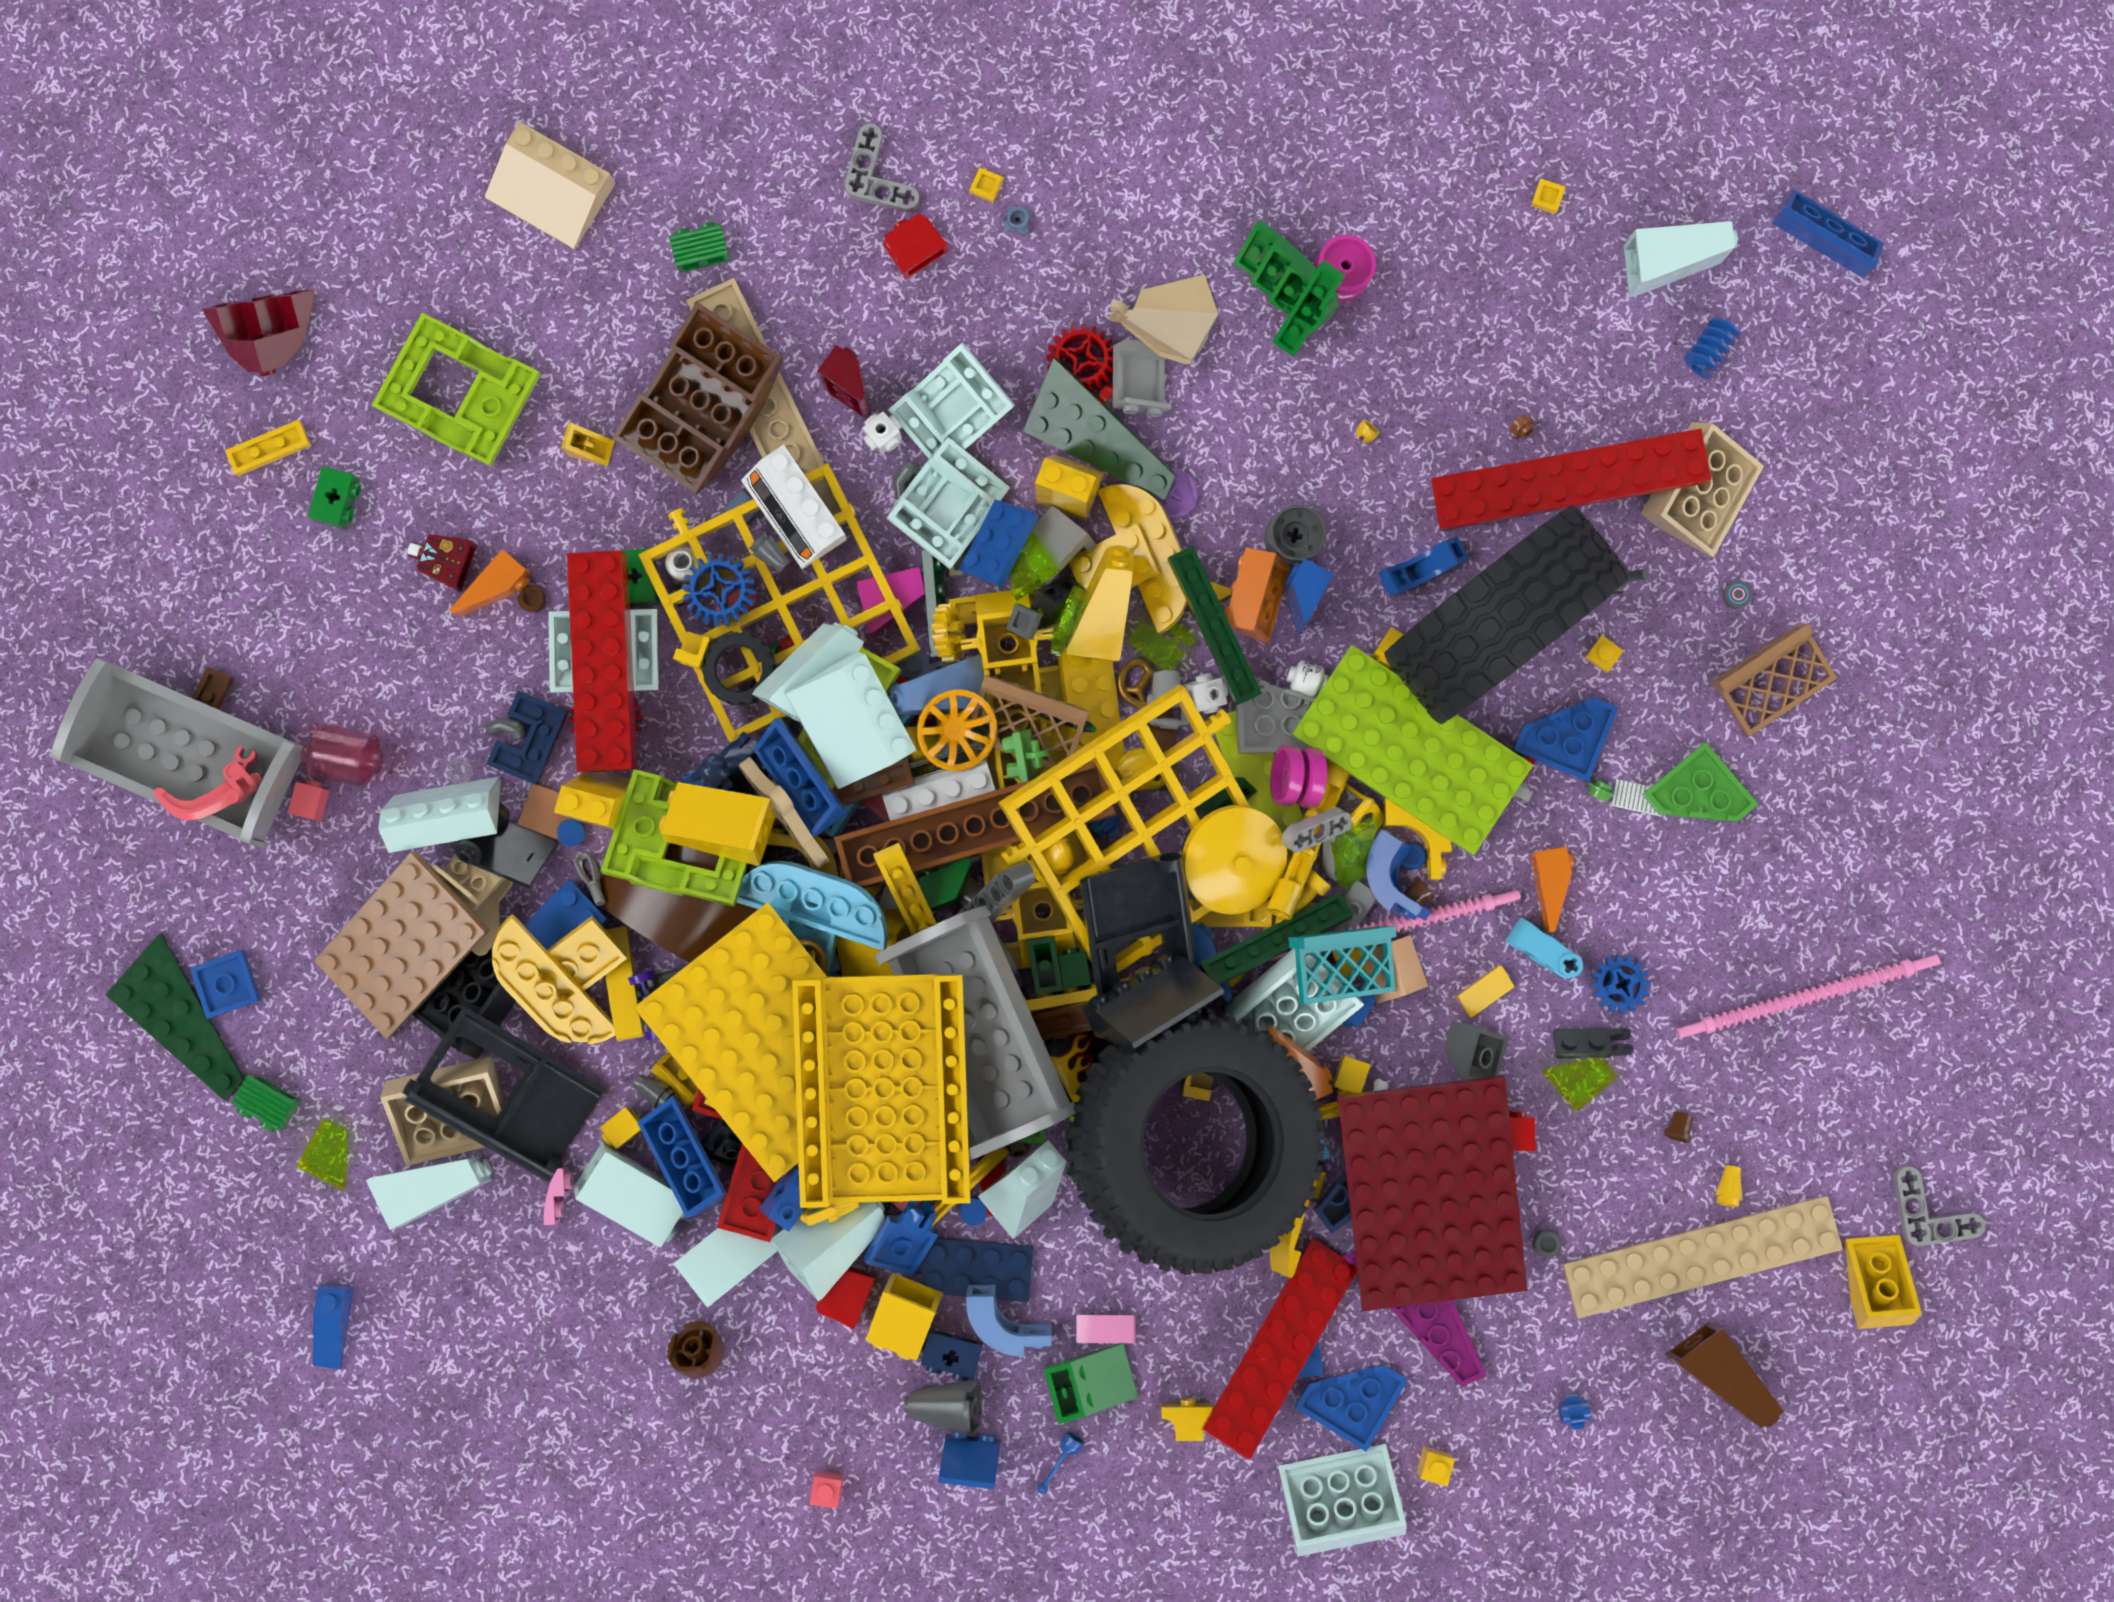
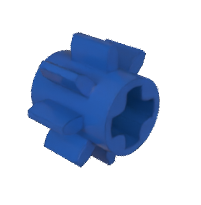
M1115 816L1090 823L1088 826L1101 839L1105 835L1112 838L1120 831L1116 824L1121 819Z
M1577 1394L1564 1395L1565 1402L1558 1403L1561 1423L1568 1424L1571 1430L1585 1428L1584 1421L1591 1420L1588 1401L1586 1399L1581 1400L1580 1395L1578 1396Z

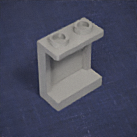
M1125 339L1113 345V408L1122 409L1125 414L1143 412L1146 413L1147 417H1161L1162 413L1171 410L1172 404L1165 403V360L1168 358L1157 355L1142 341Z
M1052 505L1035 523L1014 566L1023 574L1029 572L1032 575L1030 579L1041 588L1051 584L1055 576L1082 548L1090 553L1097 545L1086 531Z

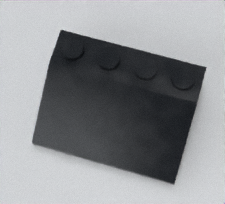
M493 947L482 956L470 951L412 1015L440 1038H443L464 1006L500 1027L516 1003V1000L504 989L496 977L492 964ZM458 1036L451 1045L456 1051L478 1059L484 1051V1048L463 1036Z
M1167 953L1160 956L1157 962L1150 967L1146 966L1138 969L1132 978L1115 983L1112 986L1113 989L1107 993H1101L1092 997L1090 1003L1082 1008L1095 1037L1135 1049L1224 994V990L1185 957Z

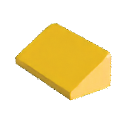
M1497 965L1454 997L1468 1016L1472 1018L1515 986L1502 965Z
M668 1052L653 1066L651 1072L662 1083L671 1086V1090L675 1092L676 1097L687 1108H690L694 1104L698 1087L671 1053Z

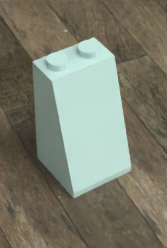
M1732 221L1636 229L1624 245L1629 297L1638 296L1721 264L1737 245V231L1733 230Z
M823 623L754 690L752 695L795 721L800 722L785 693L852 653L859 652L864 641L856 637L858 635L857 631L846 625L841 626L838 623H834L832 626Z
M1048 1140L1018 1161L978 1196L1012 1239L1019 1235L1053 1204L1066 1160Z
M602 1141L574 1185L576 1200L660 1248L665 1241L668 1243L676 1232L674 1226L679 1218H685L666 1180L616 1148L609 1147L605 1141Z
M481 1156L384 1174L369 1178L366 1182L389 1230L407 1225L492 1181L490 1174L493 1171L486 1159L482 1160Z
M858 1202L859 1208L840 1217L831 1224L826 1219L807 1226L799 1217L789 1232L783 1229L771 1239L788 1270L818 1301L827 1294L875 1238L886 1219L883 1214L885 1207L881 1202ZM817 1207L809 1212L810 1214L821 1210L822 1207Z
M777 1223L772 1238L784 1229ZM717 1228L673 1264L708 1308L775 1254L777 1249L772 1240L769 1243Z

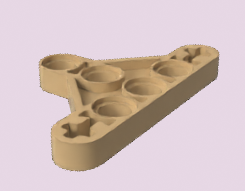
M750 757L740 763L738 766L743 775L760 797L771 800L777 819L818 870L829 862L827 855L808 831L794 809L791 799L782 787L774 785Z

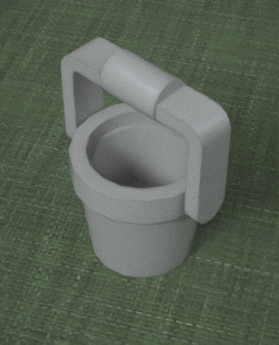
M1164 670L1153 673L1152 695L1149 694L1147 696V705L1177 685H1181L1178 671ZM1177 703L1171 708H1179L1180 705ZM1181 709V720L1173 718L1157 719L1156 717L1149 724L1160 726L1162 729H1178L1189 725V721Z

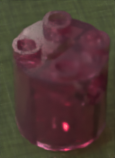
M315 722L312 725L309 744L304 746L301 752V761L306 763L307 773L310 775L358 787L367 786L373 775L378 774L383 765V753L376 735L327 723Z

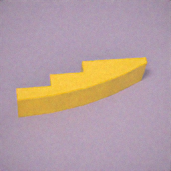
M627 926L607 929L608 934L627 953V959L605 975L616 1040L619 1042L644 1037L643 1019L634 1009V1006L640 1003V998L636 996L639 986L638 984L630 985L628 977L636 974L634 957L631 954L629 929Z

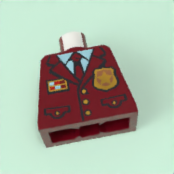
M429 534L425 545L411 542L407 556L419 560L417 565L418 571L461 593L477 545L468 539Z

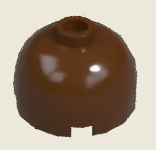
M695 1321L684 1325L686 1329L681 1331L680 1334L675 1333L672 1336L668 1345L667 1358L672 1367L686 1378L701 1379L708 1377L722 1363L724 1343L720 1334L707 1322Z

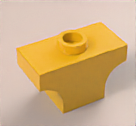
M1182 1398L1180 1403H1161V1418L1170 1421L1174 1425L1176 1441H1204V1431L1200 1429L1215 1403H1197L1195 1398Z

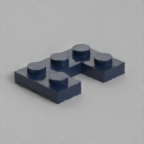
M517 691L507 715L532 726L521 750L496 740L486 765L538 786L569 711Z

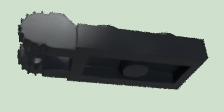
M1614 1028L1612 1030L1554 1029L1553 1032L1557 1059L1611 1058V1056H1627L1633 1053L1632 1044L1620 1043L1611 1046V1041H1622L1631 1037V1030L1627 1028Z

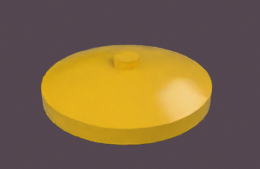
M1244 805L1225 806L1212 811L1202 818L1190 832L1182 851L1186 885L1191 895L1208 909L1222 914H1240L1263 904L1273 894L1279 879L1283 878L1287 864V847L1282 844L1283 834L1278 825L1261 811Z

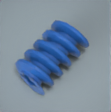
M1712 318L1708 322V327H1705L1702 335L1697 338L1696 344L1690 348V353H1687L1684 357L1686 365L1698 376L1710 379L1712 374L1708 369L1711 371L1718 369L1714 361L1722 362L1724 360V357L1719 352L1728 354L1730 349L1726 344L1734 345L1736 343L1731 335L1739 337L1741 331L1727 320Z

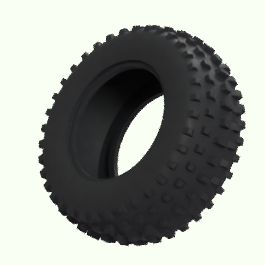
M1201 1009L1200 1015L1195 1012L1191 1013L1135 1049L1114 1043L1115 1047L1108 1045L1097 1056L1101 1060L1100 1063H1092L1085 1072V1075L1089 1077L1087 1083L1082 1082L1080 1087L1077 1088L1075 1094L1080 1096L1079 1102L1074 1101V1111H1077V1113L1072 1115V1117H1075L1074 1122H1069L1070 1130L1067 1131V1138L1072 1139V1142L1068 1143V1150L1070 1151L1067 1153L1068 1160L1074 1161V1163L1070 1164L1071 1171L1074 1172L1071 1175L1072 1181L1078 1182L1076 1184L1078 1191H1083V1193L1078 1195L1081 1203H1085L1088 1210H1093L1089 1214L1093 1222L1105 1226L1102 1231L1103 1235L1110 1240L1114 1238L1119 1239L1120 1250L1128 1255L1134 1250L1137 1253L1139 1262L1149 1265L1150 1261L1153 1260V1263L1159 1265L1160 1270L1169 1272L1172 1266L1173 1270L1180 1271L1181 1274L1191 1275L1192 1270L1194 1273L1212 1274V1268L1215 1272L1224 1271V1269H1233V1264L1236 1267L1242 1266L1244 1262H1249L1253 1258L1257 1259L1263 1256L1262 1249L1268 1251L1273 1246H1277L1281 1242L1278 1236L1287 1235L1295 1228L1292 1221L1295 1218H1302L1307 1210L1304 1203L1306 1200H1312L1317 1187L1313 1186L1314 1180H1320L1322 1166L1318 1165L1319 1160H1324V1153L1320 1151H1324L1325 1144L1320 1143V1139H1325V1133L1321 1131L1324 1129L1323 1122L1318 1121V1119L1322 1118L1321 1110H1316L1320 1108L1319 1101L1314 1100L1317 1098L1315 1091H1309L1313 1085L1310 1080H1307L1308 1077L1305 1072L1299 1073L1303 1068L1293 1056H1286L1289 1050L1277 1042L1272 1043L1271 1041L1274 1036L1267 1031H1254L1256 1025L1249 1020H1242L1239 1024L1236 1023V1018L1233 1017V1014L1223 1012L1221 1018H1219L1215 1013H1212V1009ZM1204 1073L1224 1085L1237 1101L1246 1127V1149L1237 1175L1221 1194L1204 1204L1180 1208L1159 1191L1149 1174L1144 1157V1131L1153 1106L1170 1086L1187 1076Z

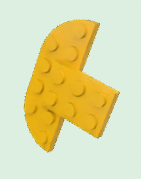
M1117 484L1103 487L1098 490V493L1116 535L1096 544L1097 546L1090 553L1084 550L1076 554L1069 561L1070 567L1077 583L1087 590L1107 547L1120 545L1129 548V550H1134L1131 588L1138 585L1155 628L1159 634H1162L1179 621L1185 612L1183 610L1187 604L1186 598L1167 560L1169 556L1182 551L1180 543L1165 509L1152 495L1131 485Z
M513 914L510 915L500 926L492 949L494 972L504 989L547 1033L561 1041L595 1044L615 1036L613 1021L585 990L625 961L627 953L593 916L546 950Z

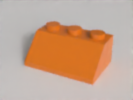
M1246 547L1244 555H1241L1238 562L1239 573L1237 580L1231 586L1232 597L1230 604L1224 610L1233 632L1269 644L1285 590L1284 585L1291 569L1276 553Z

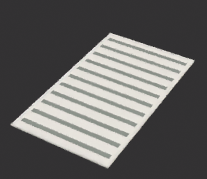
M1616 779L1611 806L1662 817L1642 795L1651 786Z

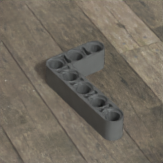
M1022 861L999 872L956 915L987 905L991 913L988 917L992 923L1033 885L1035 874L1032 867ZM994 929L1011 970L1015 975L1017 972L1016 963Z

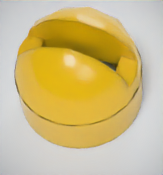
M1364 419L1356 429V437L1360 438L1362 435L1364 437L1362 442L1369 443L1379 435V431L1372 423Z

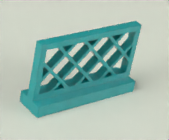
M1375 926L1288 937L1289 949H1295L1299 1003L1305 1005L1396 992L1391 938L1397 937L1396 926ZM1377 944H1382L1383 956L1380 960L1372 954ZM1355 947L1363 953L1357 964L1349 957ZM1332 950L1340 956L1334 967L1326 960ZM1311 953L1317 959L1311 970L1305 965V954ZM1367 959L1375 965L1369 976L1361 969ZM1344 962L1353 968L1347 979L1338 972ZM1321 965L1330 971L1324 982L1315 975ZM1380 971L1385 974V987H1380L1374 981ZM1357 974L1365 980L1360 990H1357L1351 984ZM1334 977L1343 984L1336 994L1328 988ZM1311 980L1320 987L1314 997H1308L1307 986Z

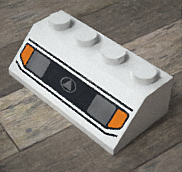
M784 444L761 459L741 480L802 570L847 540L845 533Z
M980 742L969 745L975 756H978L983 750ZM963 749L956 752L955 764L970 761ZM941 753L935 755V757L947 763L949 754L944 755ZM926 758L910 763L915 786L882 796L889 819L892 821L992 792L996 789L986 758L973 768L963 771L944 770Z

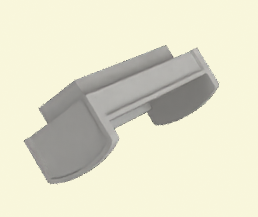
M97 658L85 674L67 708L57 732L50 757L161 804L154 795L156 788L164 789L179 800H194L211 792L226 781L223 776V769L227 764L234 762L235 750L239 746L245 750L242 759L248 758L252 750L256 751L258 760L250 767L248 774L258 773L263 779L258 786V791L252 793L246 800L236 806L233 803L214 814L197 819V821L239 838L240 841L249 845L267 848L269 843L264 840L304 753L310 754L312 749L137 675L119 665Z
M987 905L955 915L875 954L878 965L889 962L894 975H963L969 1160L1032 1135L1077 1113V1111H1074V1102L1070 1103L993 929L988 917L991 913Z

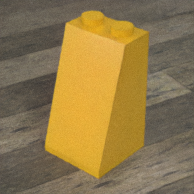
M1057 454L1045 457L1035 481L1036 504L1047 508L1053 505L1063 514L1086 522L1105 472Z
M1120 545L1106 548L1069 625L1066 654L1120 661L1133 577L1134 550H1129V548Z
M605 772L581 773L561 785L554 813L576 821L614 830L630 779Z
M678 782L676 789L671 790L669 794L667 815H663L659 823V831H661L664 841L760 867L776 817L771 800L760 796Z

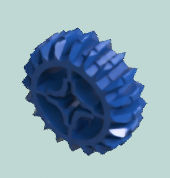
M719 553L718 561H715L712 554H709L707 557L708 563L705 564L701 558L697 560L701 566L699 569L693 565L689 567L694 575L684 576V579L691 584L682 585V590L690 593L682 598L684 602H691L687 606L689 612L697 609L694 614L695 619L698 620L705 615L703 618L705 625H708L711 619L714 618L715 627L720 626L721 619L724 620L726 626H730V617L733 616L735 621L739 622L741 620L737 614L739 611L744 615L749 613L744 605H754V601L747 598V596L756 595L755 589L748 588L755 584V580L753 578L746 579L751 574L750 569L742 570L744 563L741 560L734 565V556L730 555L727 561L724 562L723 553ZM718 570L730 571L740 581L722 580ZM710 573V583L698 591L700 581L706 574ZM716 578L722 588L726 586V589L722 590V602L715 592L713 593L717 589ZM741 589L738 600L728 608L727 600L729 596ZM704 598L706 600H716L720 611L705 608L700 604L699 600Z

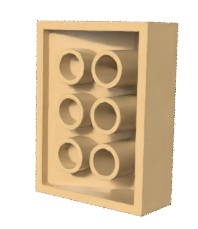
M519 121L504 146L485 198L575 250L616 183L609 172Z
M1691 422L1687 431L1702 429L1711 483L1652 493L1641 515L1659 529L1704 554L1714 557L1764 465L1713 423Z
M492 1056L439 1068L431 1076L433 1083L491 1116H496L505 1104L500 1079ZM419 1073L385 1081L380 1098L406 1166L485 1148L404 1101L406 1095L402 1094L405 1085L410 1079L415 1081Z

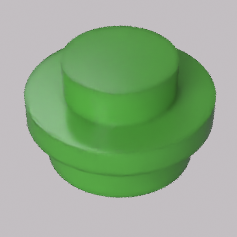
M1597 779L1596 783L1590 782L1588 785L1590 789L1587 793L1604 802H1608L1609 798L1614 796V793L1610 791L1612 786Z

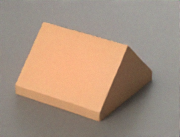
M1411 935L1391 941L1396 992L1375 994L1374 997L1377 1004L1428 987ZM1382 945L1375 947L1372 952L1378 960L1383 956ZM1367 959L1366 965L1368 969L1366 974L1369 976L1375 965ZM1382 971L1379 972L1374 980L1380 987L1386 986L1385 974Z

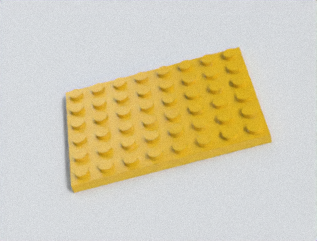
M767 902L634 1006V1009L773 1182H775L799 1163L792 980L827 976Z

